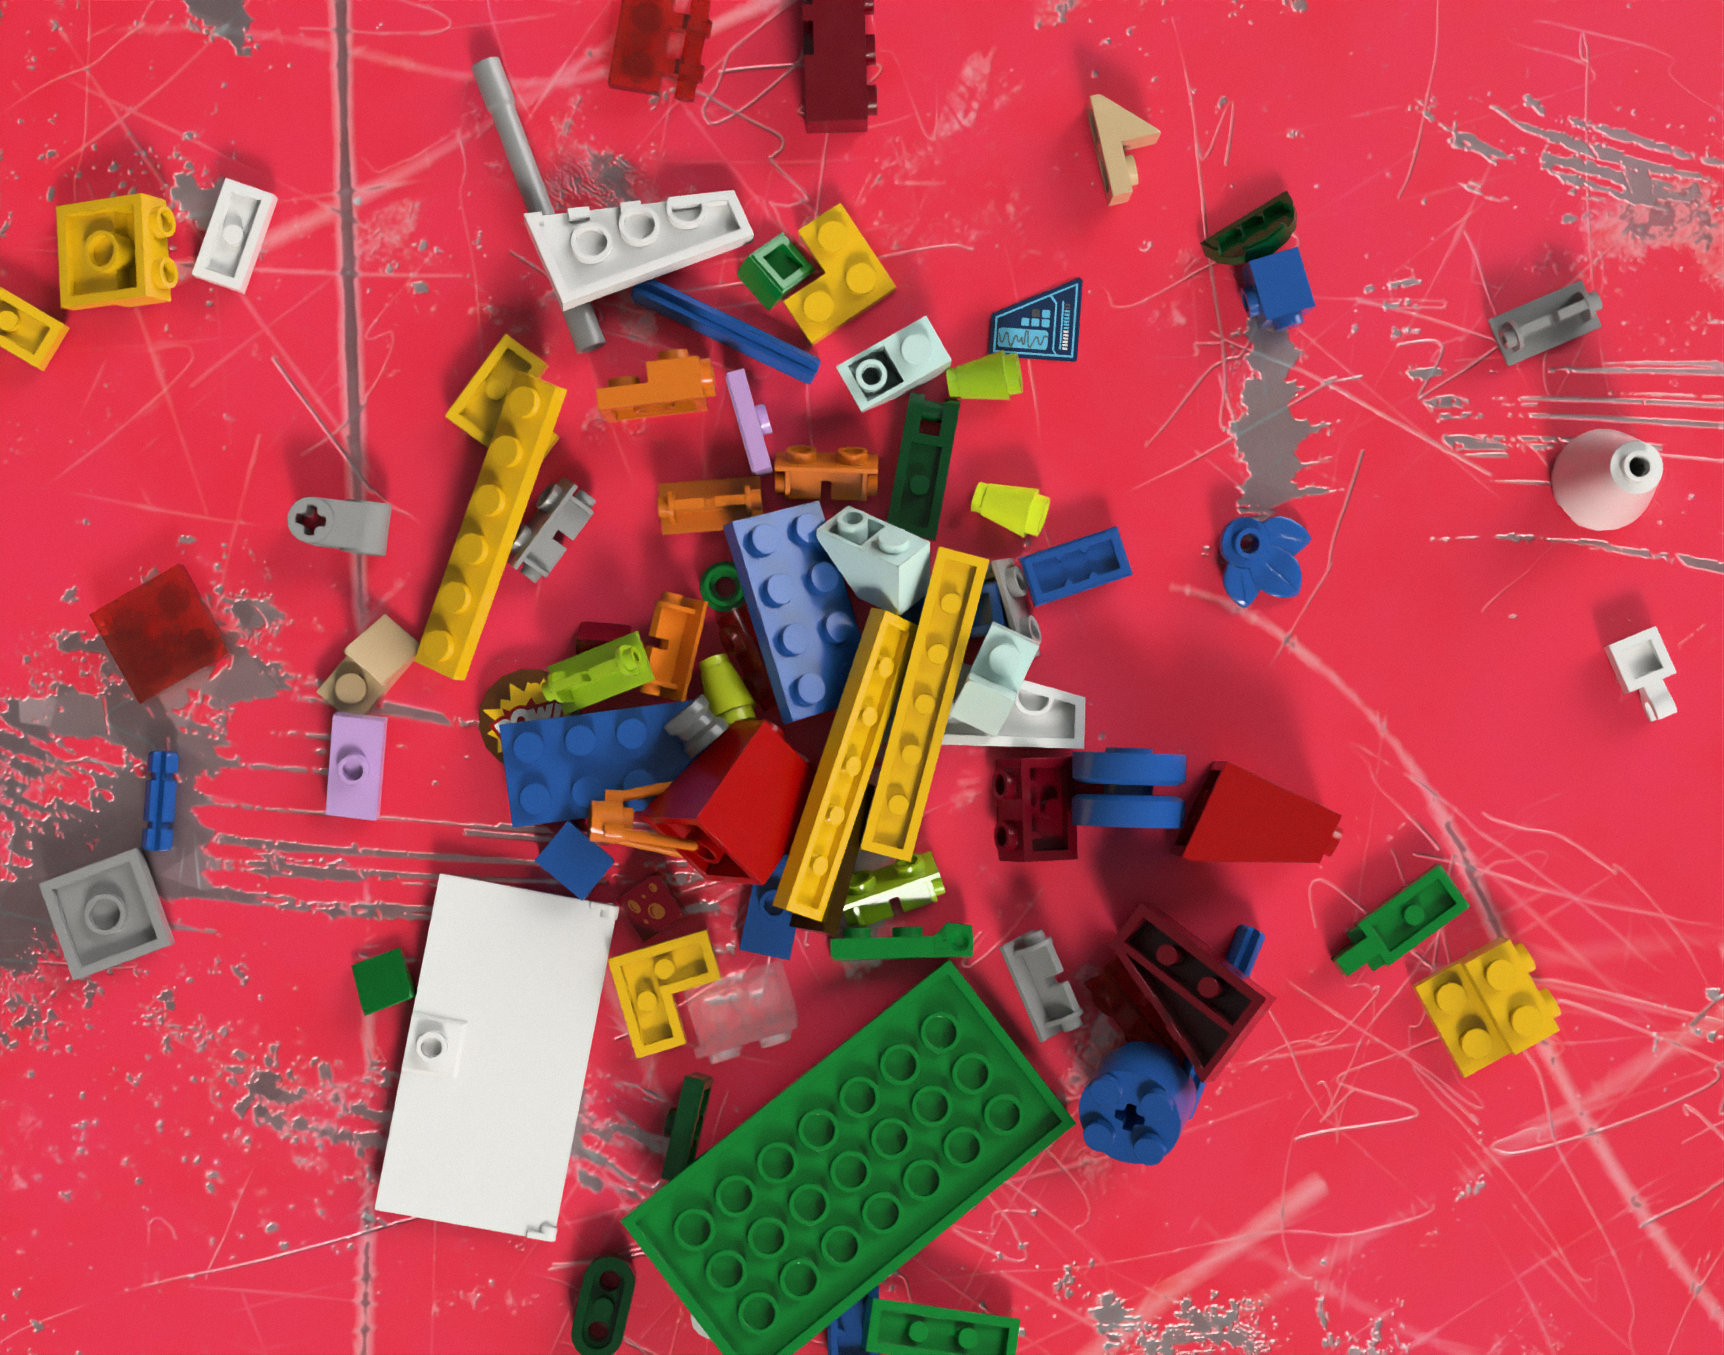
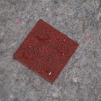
M182 564L173 566L89 614L139 704H146L234 654L188 571Z

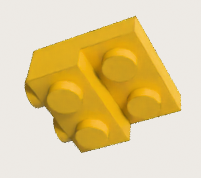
M143 193L56 206L61 308L81 310L110 305L136 307L171 302L170 288H174L178 282V270L174 261L169 258L168 237L174 234L176 221L173 212L166 207V200Z
M1498 937L1411 985L1460 1076L1464 1078L1509 1053L1517 1055L1560 1031L1554 1018L1561 1015V1010L1547 988L1538 991L1529 975L1530 972L1536 970V965L1530 953L1521 942L1513 946L1510 939Z

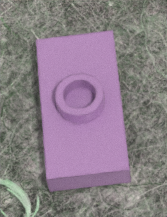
M744 368L728 372L725 379L753 476L760 477L771 474L773 469L763 436L773 432L765 403L754 406Z
M338 711L333 715L325 815L377 821L380 817L388 717Z

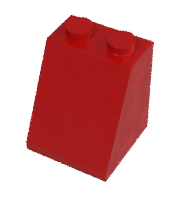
M764 719L735 721L664 792L659 794L644 809L640 817L658 834L696 841L698 848L695 851L679 848L675 850L706 880L764 885L794 841L818 768L809 758L796 753L784 741V732L774 723Z
M1213 761L1186 817L1185 828H1181L1170 854L1185 860L1200 862L1320 863L1323 855L1332 856L1340 842L1343 829L1337 825L1342 815L1228 761Z

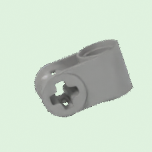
M304 497L291 506L287 522L292 535L307 544L340 549V551L386 556L392 505L355 499H346L344 501ZM315 509H317V513L326 518V523L324 527H316L314 535H312L311 529L303 525L304 517H312Z

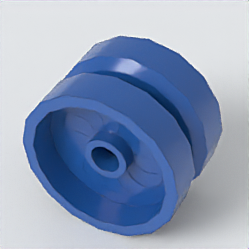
M1105 747V752H1072V778L1079 783L1104 784V794L1079 793L1072 797L1070 824L1131 828H1185L1186 802L1178 796L1153 795V786H1179L1186 781L1187 755L1153 754L1154 749Z

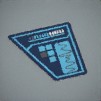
M1077 278L992 313L989 354L1004 350L1005 354L1017 353L1019 358L1075 362L1078 355L1082 279Z

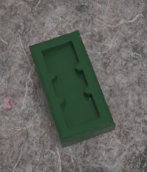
M693 1072L684 1077L678 1107L672 1106L670 1108L664 1126V1137L670 1138L661 1175L663 1179L670 1180L696 1158L714 1082L711 1075Z

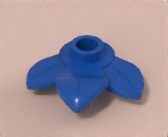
M1274 516L1263 522L1251 517H1238L1228 522L1223 528L1219 539L1221 554L1227 561L1222 581L1228 596L1242 608L1248 607L1257 597L1260 590L1278 598L1297 596L1301 590L1302 573L1294 555L1304 549L1311 541L1308 531L1296 521L1282 516ZM1249 533L1253 539V544L1250 550L1243 552L1240 547V541L1244 535Z

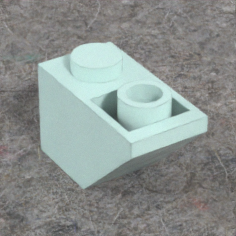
M924 316L836 366V369L862 413L901 397L946 372V369L950 368L952 360L927 316Z
M849 505L816 529L818 541L858 598L897 616H901L926 595L930 581L929 541Z

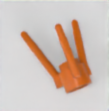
M673 781L627 790L605 789L604 801L591 800L588 842L620 844L679 858L682 856L675 849L695 851L698 848V843L694 840L633 830V808L623 807V802L661 794Z

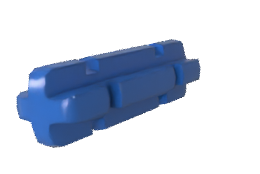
M154 750L148 754L147 772H151V779H146L143 821H148L147 828L142 830L141 844L145 850L168 851L172 848L173 829H169V822H174L177 781L172 780L173 773H178L179 760L178 754L173 751Z

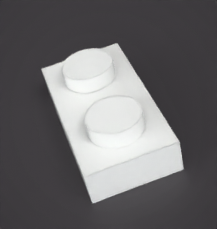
M225 178L192 275L207 282L245 294L278 198L272 193Z

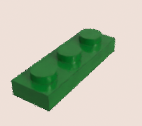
M867 1297L860 1350L887 1355H1016L1020 1319Z

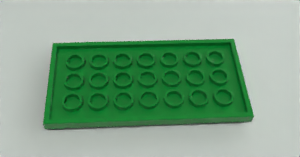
M948 959L623 1216L620 1221L723 1355H793L1067 1132L1076 1122L951 960Z

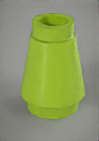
M1000 350L958 365L955 368L946 369L947 385L951 399L1011 400V395L1023 393L1022 373L1017 353L1005 354L1004 350Z

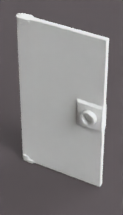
M439 874L374 1210L526 1236V1238L543 1241L556 1240L558 1215L615 920L618 918L620 906L613 903H602L585 899L582 901L579 898L450 874Z

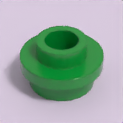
M717 562L705 570L700 581V593L703 600L708 602L710 608L718 612L727 613L738 610L746 603L734 562ZM722 578H730L736 585L734 593L728 597L720 596L716 591L717 582Z

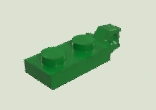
M1435 864L1353 923L1355 926L1345 932L1351 942L1331 956L1330 959L1341 975L1344 974L1346 977L1366 963L1372 971L1377 970L1383 965L1390 966L1468 909L1470 905L1440 864Z
M947 922L934 936H923V927H893L892 937L871 938V928L840 929V938L830 939V959H833V961L973 957L972 925Z

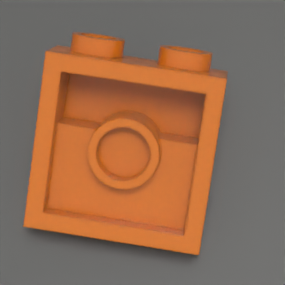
M687 349L658 352V360L646 361L648 383H639L638 376H623L608 379V387L597 388L598 410L608 423L709 411L707 397L717 396L714 369L711 366L710 358L699 359L698 355L689 356Z

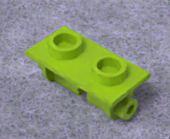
M635 631L548 666L550 673L548 681L543 682L541 687L545 698L549 702L553 700L559 702L564 715L654 681L655 678L639 632Z
M932 852L913 853L911 862L896 859L893 864L874 871L861 870L853 873L843 909L848 926L859 923L860 928L894 916L889 899L899 897L904 912L938 901L937 896L946 893Z

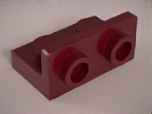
M1072 756L997 759L992 787L997 798V824L994 829V841L998 849L999 860L1034 862L1078 859L1077 825L1070 824L1071 798L1076 795L1075 780L1072 778Z

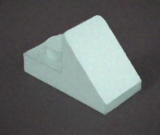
M993 621L949 715L996 737L1016 701L1019 688L1040 643Z

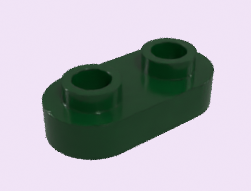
M616 1253L602 1254L589 1264L584 1274L571 1330L573 1345L581 1355H613L622 1343L637 1279L633 1265L622 1255ZM609 1270L616 1272L620 1277V1284L615 1287L606 1286L602 1281V1274ZM601 1321L608 1327V1334L605 1337H596L591 1333L590 1325L593 1322Z

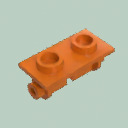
M795 445L787 447L786 452H776L775 471L785 473H775V494H785V499H821V481H831V500L867 501V496H877L878 476L868 474H878V454H868V450L865 448L849 446L839 448L837 453L817 452V449L812 446Z
M760 476L658 484L659 497L657 501L662 535L724 530L723 526L733 521L763 514Z
M663 591L661 601L655 600V610L649 631V636L661 639L659 648L646 646L645 648L655 680L641 685L639 692L685 702L708 602Z

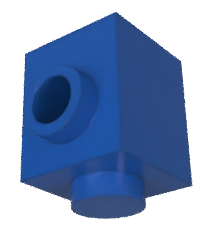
M1298 247L1248 261L1241 270L1246 287L1240 290L1243 307L1248 318L1255 316L1258 328L1273 325L1275 332H1280L1305 323L1303 316L1307 315L1316 306Z

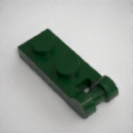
M910 392L887 523L904 529L922 539L936 541L961 401L945 398V403L925 400V394ZM921 420L941 423L939 436L919 433Z

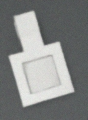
M1656 626L1603 647L1623 693L1627 694L1639 689L1641 704L1649 722L1660 720L1678 712L1674 700L1663 681L1664 678L1677 672Z

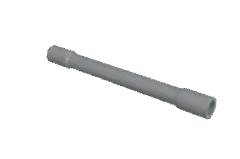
M490 57L478 61L472 65L471 70L486 110L492 116L527 212L542 211V215L555 214L515 108V98L500 58ZM591 301L562 311L578 354L593 351L606 344Z

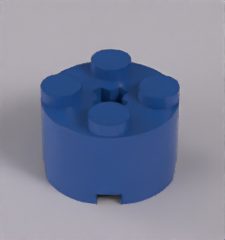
M1145 1041L1125 1043L1121 1048L1106 1054L1086 1085L1079 1101V1118L1084 1130L1083 1139L1091 1149L1103 1152L1122 1162L1148 1166L1160 1163L1164 1156L1176 1145L1196 1102L1195 1083L1191 1074L1187 1077L1184 1070L1178 1065L1180 1059L1170 1050Z

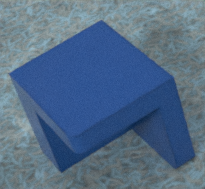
M569 820L534 861L583 901L591 894L595 885L614 864V858L595 842H588V832L574 820Z

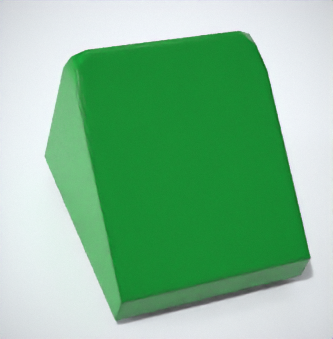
M781 232L748 255L738 269L737 275L761 304L770 310L814 273L815 268L786 235Z
M401 947L351 965L360 1004L365 1016L416 996L417 989Z

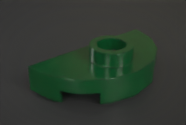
M1285 191L1200 243L1205 256L1216 263L1239 265L1274 254L1276 250L1288 242L1296 229L1298 214L1288 191Z

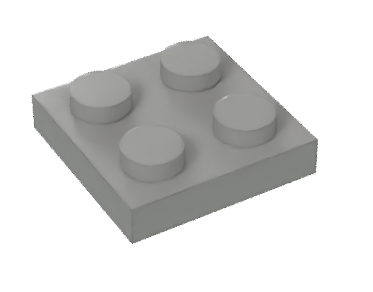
M141 847L39 883L73 981L176 944Z

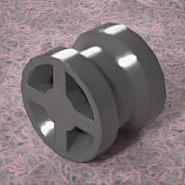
M703 694L699 695L663 726L669 735L680 738L684 743L683 751L690 759L706 748L729 727L723 717H715L711 713L709 701Z

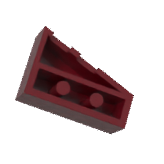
M802 0L807 134L867 132L868 116H877V85H867L866 65H876L875 34H865V15H874V0Z
M1140 902L1110 943L1146 999L1150 1000L1166 1024V1029L1174 1041L1178 1042L1195 1067L1194 1071L1202 1083L1216 1080L1276 1000L1273 995L1153 903Z

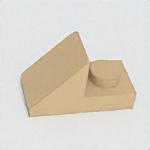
M1101 94L1092 95L1089 97L1085 109L1107 204L1112 206L1126 203L1133 193L1132 186L1138 185V172L1133 155L1125 156L1124 151L1156 144L1161 132L1156 127Z
M384 614L343 650L347 656L316 692L339 712L368 715L413 663L420 643L388 615Z

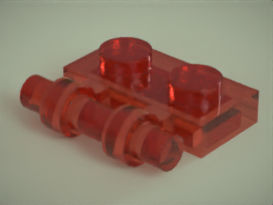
M622 0L608 78L609 88L660 97L663 77L677 80L674 96L676 100L689 103L694 102L697 84H702L705 66L701 64L704 42L711 37L713 22L708 19L711 1L691 0L689 14L674 12L676 0ZM671 32L685 35L681 59L666 57Z

